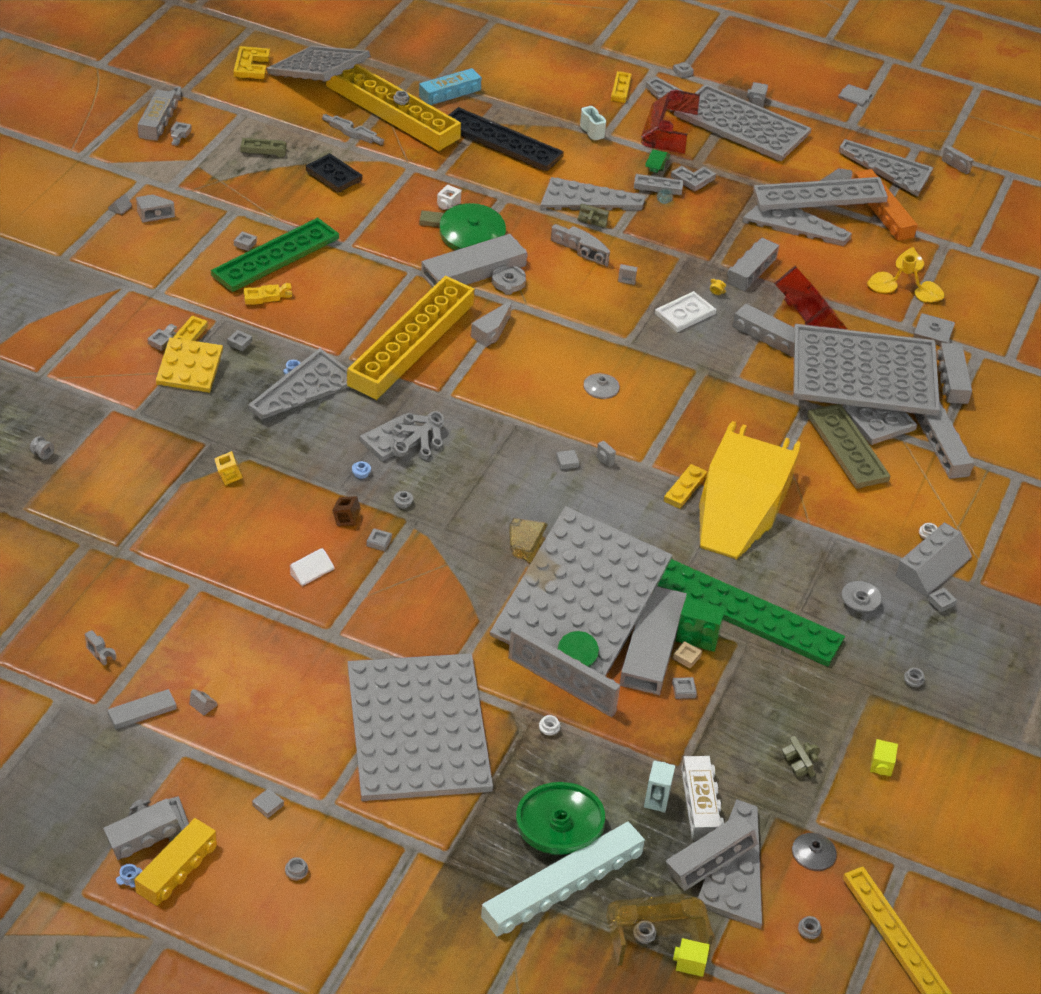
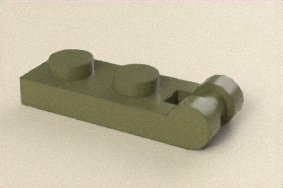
M242 138L240 152L272 154L283 158L286 154L287 143L282 140Z

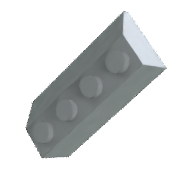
M944 522L900 560L895 577L928 597L929 594L933 593L972 558V555L961 532Z

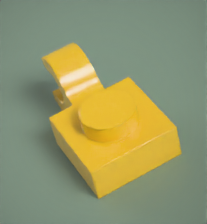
M285 283L280 288L278 284L261 286L263 302L280 301V297H292V291H286L292 290L291 283Z

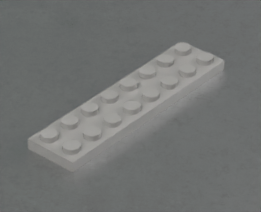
M880 177L754 185L753 187L759 210L887 202L888 198Z

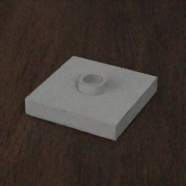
M922 313L913 338L935 340V344L941 346V343L949 342L955 322Z

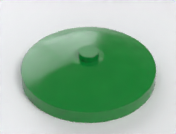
M466 203L456 205L443 214L440 220L439 233L444 243L456 251L504 236L506 234V224L502 216L492 208L481 204Z
M569 782L546 783L530 790L520 800L516 811V825L521 837L535 849L550 854H571L589 846L596 839L600 838L605 827V809L601 800L592 791L583 786Z

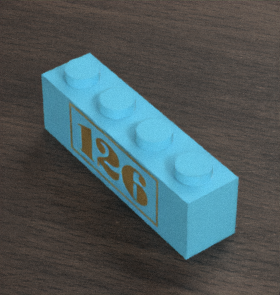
M471 68L419 83V97L425 103L433 105L481 90L482 77Z

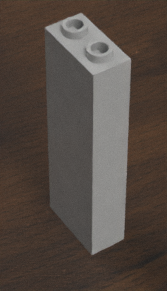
M507 234L424 260L421 263V275L432 288L445 275L467 285L492 277L493 271L500 266L507 265V268L526 266L528 254L511 234Z
M656 586L636 622L621 672L620 686L660 695L676 639L686 593Z

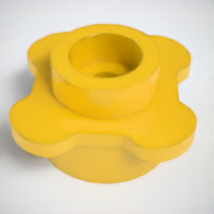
M711 279L710 291L715 295L724 294L726 292V284L721 280Z

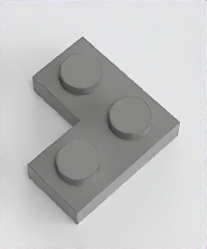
M680 166L671 172V178L683 180V185L696 191L716 178V173L706 167H702L693 173L687 168Z

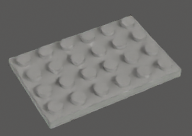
M310 46L266 68L268 74L275 76L281 75L284 77L291 76L293 78L300 77L303 79L328 81L332 76L342 74V71L345 69H352L355 64L363 63L365 59L371 56L368 50Z

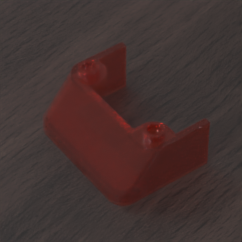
M672 90L655 101L651 106L641 135V144L645 147L685 154L688 134L673 131V124L670 121L664 120L667 109L698 115L700 94Z
M796 266L774 283L785 295L784 301L789 306L793 305L806 321L805 325L848 329L819 291Z

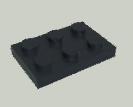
M330 153L306 165L308 173L338 193L363 180L362 174Z

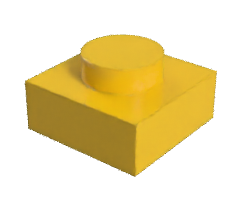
M261 287L244 288L245 305L263 304Z

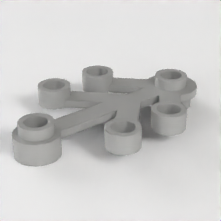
M433 411L427 416L406 413L403 418V422L406 425L396 422L391 428L394 435H400L402 432L413 433L405 441L397 440L394 443L392 452L396 457L405 456L408 448L420 439L421 449L419 457L423 460L428 459L431 454L428 443V431L431 429L433 439L430 446L434 450H439L443 444L440 428L444 425V417L438 411ZM414 422L425 423L423 426L413 425Z

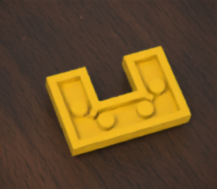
M240 46L233 71L234 77L264 79L266 65L252 63L253 61L268 62L270 49Z

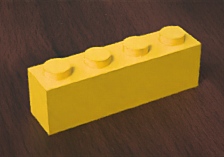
M194 818L134 879L136 893L156 906L163 900L168 899L172 890L178 884H182L185 881L187 875L201 864L202 859L208 853L214 851L217 846L216 831Z

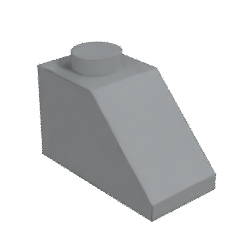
M153 194L136 197L137 212L142 223L175 217L173 201Z

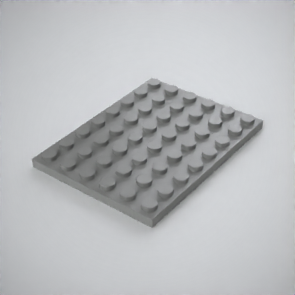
M795 324L793 399L938 416L940 407L935 340Z
M565 506L491 629L490 636L510 645L511 630L517 626L558 649L559 641L564 635L573 631L586 632L594 637L599 647L598 659L590 668L606 677L668 567L672 554Z
M472 654L348 661L361 801L493 791Z

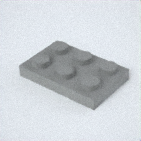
M405 414L360 435V442L381 462L395 456L392 452V447L397 440L405 441L413 434L402 432L400 435H394L391 431L393 424L396 422L406 425L403 422ZM418 439L409 448L421 443L420 439Z

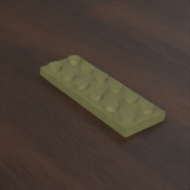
M841 404L808 410L807 417L856 489L890 480V474Z

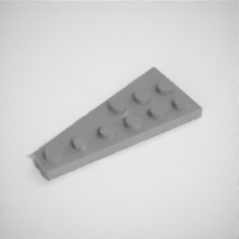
M847 139L843 141L839 152L868 169H872L875 173L917 197L934 168Z
M551 177L541 202L540 210H546V207H554L555 210H561L562 207L580 210V204L582 203L593 207H605L606 210H612V208L642 210L646 196Z
M757 204L743 217L742 221L747 224L749 221L755 222L760 227H763V225L771 226L773 230L789 234H805L807 238L811 239L814 237L822 238L824 242L844 246L852 236V233L845 229L839 228L798 208L759 210Z
M319 348L248 405V410L263 420L349 388L347 386L348 368Z
M736 799L729 820L740 815L754 828L758 845L706 877L697 898L696 906L761 929L757 806Z

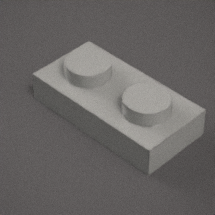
M949 145L946 146L942 161L965 174L970 173L974 159Z

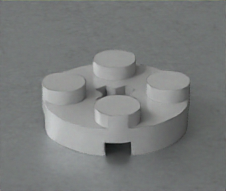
M507 265L500 266L493 271L492 285L503 291L504 294L510 295L525 287L526 274L521 268L513 266V268H507Z

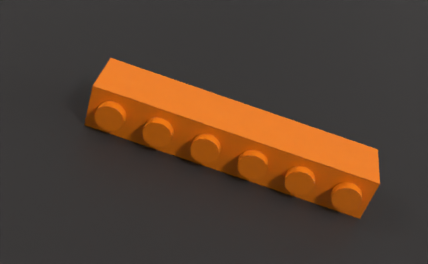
M872 169L858 171L854 174V179L878 177ZM882 182L888 196L887 202L867 203L868 206L897 241L915 238L918 224Z

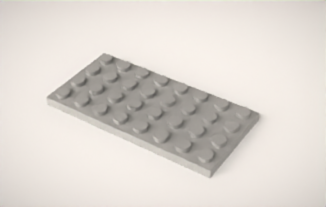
M707 84L702 86L674 112V116L682 120H686L707 131L714 132L721 137L728 138L733 142L742 144L747 148L756 150L779 161H782L811 133L812 129Z

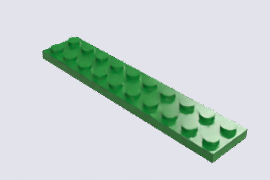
M671 559L657 587L686 593V597L725 607L724 621L829 667L845 639V636L673 559Z

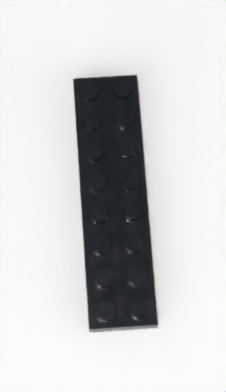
M460 107L448 115L461 122V136H465L541 170L548 171L564 156V151Z

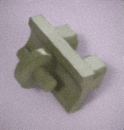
M582 203L580 204L577 220L605 228L610 211Z
M796 736L791 737V744L784 747L782 752L788 762L797 757L799 758V761L791 764L796 777L807 773L810 778L815 776L813 764L810 760L812 759L813 762L819 760V746L816 744L810 745L809 742H806L804 744L805 749H803Z

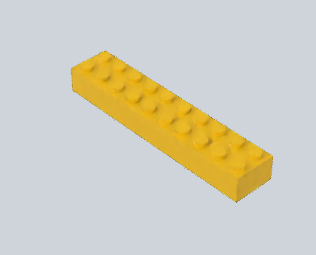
M355 64L352 69H345L342 71V74L334 75L330 80L326 81V86L438 151L460 139L461 122L408 93V103L404 105L397 104L394 101V95L397 91L404 90L358 64Z
M445 275L347 369V386L377 400L473 306L475 289Z

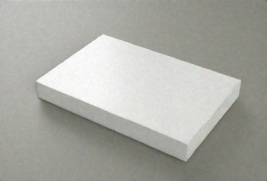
M694 291L655 309V315L676 332L716 314V309Z

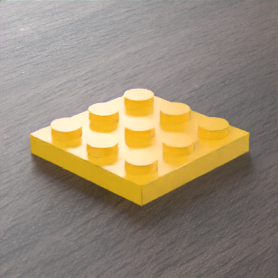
M170 337L156 377V385L210 393L223 353V345Z

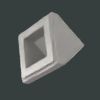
M124 194L113 202L108 209L122 215L132 207V204Z
M192 689L189 704L203 716L218 705L205 692Z

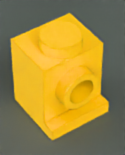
M232 451L214 458L217 470L225 485L243 478Z

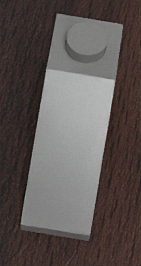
M508 301L473 322L471 337L485 347L496 342L510 318L511 302Z

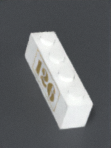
M684 756L681 771L692 840H699L724 824L723 818L719 816L721 802L716 798L718 784L713 780L715 777V766L711 765L710 756Z

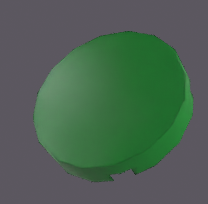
M573 631L564 635L559 641L557 649L589 668L595 664L594 662L597 661L599 654L597 641L592 635L582 631Z

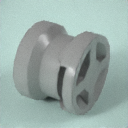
M38 436L31 442L30 451L33 454H38V457L42 460H46L53 454L54 444L49 441L46 442L44 437Z

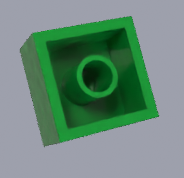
M686 597L680 614L675 642H687L694 647L715 652L721 633L725 607Z

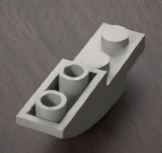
M557 224L552 226L551 241L577 250L578 256L608 266L610 251L597 238L574 226L570 229Z

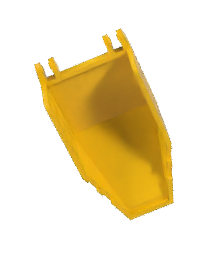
M732 421L709 466L699 502L700 548L737 560L751 547L755 540L758 541L766 530L769 531L772 528L791 484L801 442L797 441L792 451L787 449L790 443L789 438H786L783 446L779 447L744 436L747 425L744 424L739 434L734 433L736 422Z

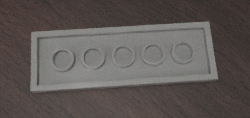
M517 626L511 630L509 659L608 716L612 717L616 713L620 691L618 683Z

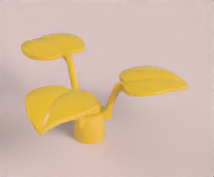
M914 247L906 250L897 258L896 267L899 271L894 278L888 272H878L867 282V286L873 291L887 294L897 289L895 281L902 271L905 274L914 272L916 284L919 287L915 290V296L919 301L932 303L944 298L942 289L934 282L925 281L922 285L919 283L917 272L924 267V261Z

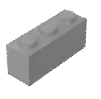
M167 798L103 828L117 860L129 857L133 853L150 847L154 843L181 831Z

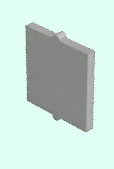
M848 84L842 89L838 98L863 106L866 101H869L872 92Z

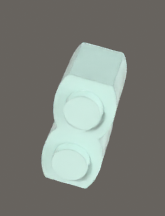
M593 106L582 108L581 128L587 132L591 139H603L605 136L606 119Z

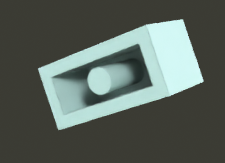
M659 761L653 762L644 808L661 812L666 811L675 765Z

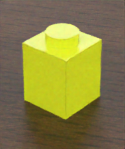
M877 739L872 754L870 772L891 777L895 766L898 744Z
M682 938L680 947H675L673 961H677L676 971L703 977L710 944Z

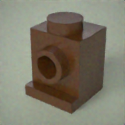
M357 496L339 497L332 509L337 526L356 525V518L361 510Z

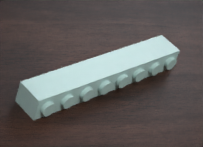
M628 821L596 839L589 846L571 853L483 903L481 918L497 937L503 933H509L515 926L522 922L530 921L534 915L541 911L549 910L553 904L566 900L577 890L585 889L589 883L596 879H602L608 872L621 868L627 861L637 859L643 852L645 839Z

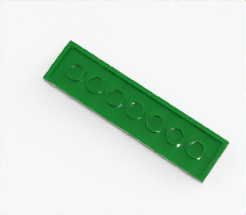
M317 217L212 269L211 276L231 292H234L338 240L339 233Z

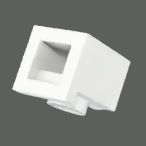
M446 185L437 194V205L443 210L450 209L457 204L460 205L462 190Z

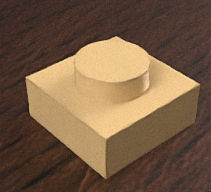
M684 642L674 653L673 659L691 668L701 657L702 651Z

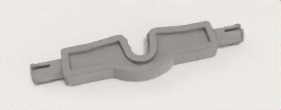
M327 114L322 117V120L329 122L331 127L341 130L342 133L349 137L359 138L368 143L375 142L380 145L384 143V139L378 137L377 133L363 126L353 128L352 121L338 116L331 117Z

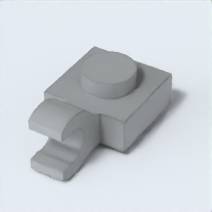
M176 122L173 125L171 137L174 139L171 145L178 146L181 138L188 136L192 130L191 124Z
M169 324L164 331L158 329L147 339L148 344L163 351L167 347L169 338H173L176 334L174 330L177 329V326Z
M92 630L85 633L86 648L97 660L100 659L103 665L107 664L106 657L108 656L116 660L115 650L105 648V642L101 636H97Z

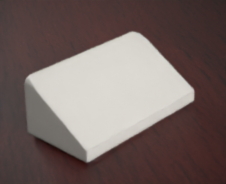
M321 548L290 565V575L301 586H304L334 570L335 567L325 550Z

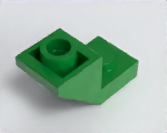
M652 149L645 167L654 173L663 171L665 162L670 159L671 154Z

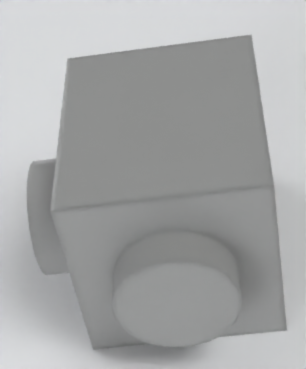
M753 82L752 89H748L747 93L749 102L763 107L768 85Z

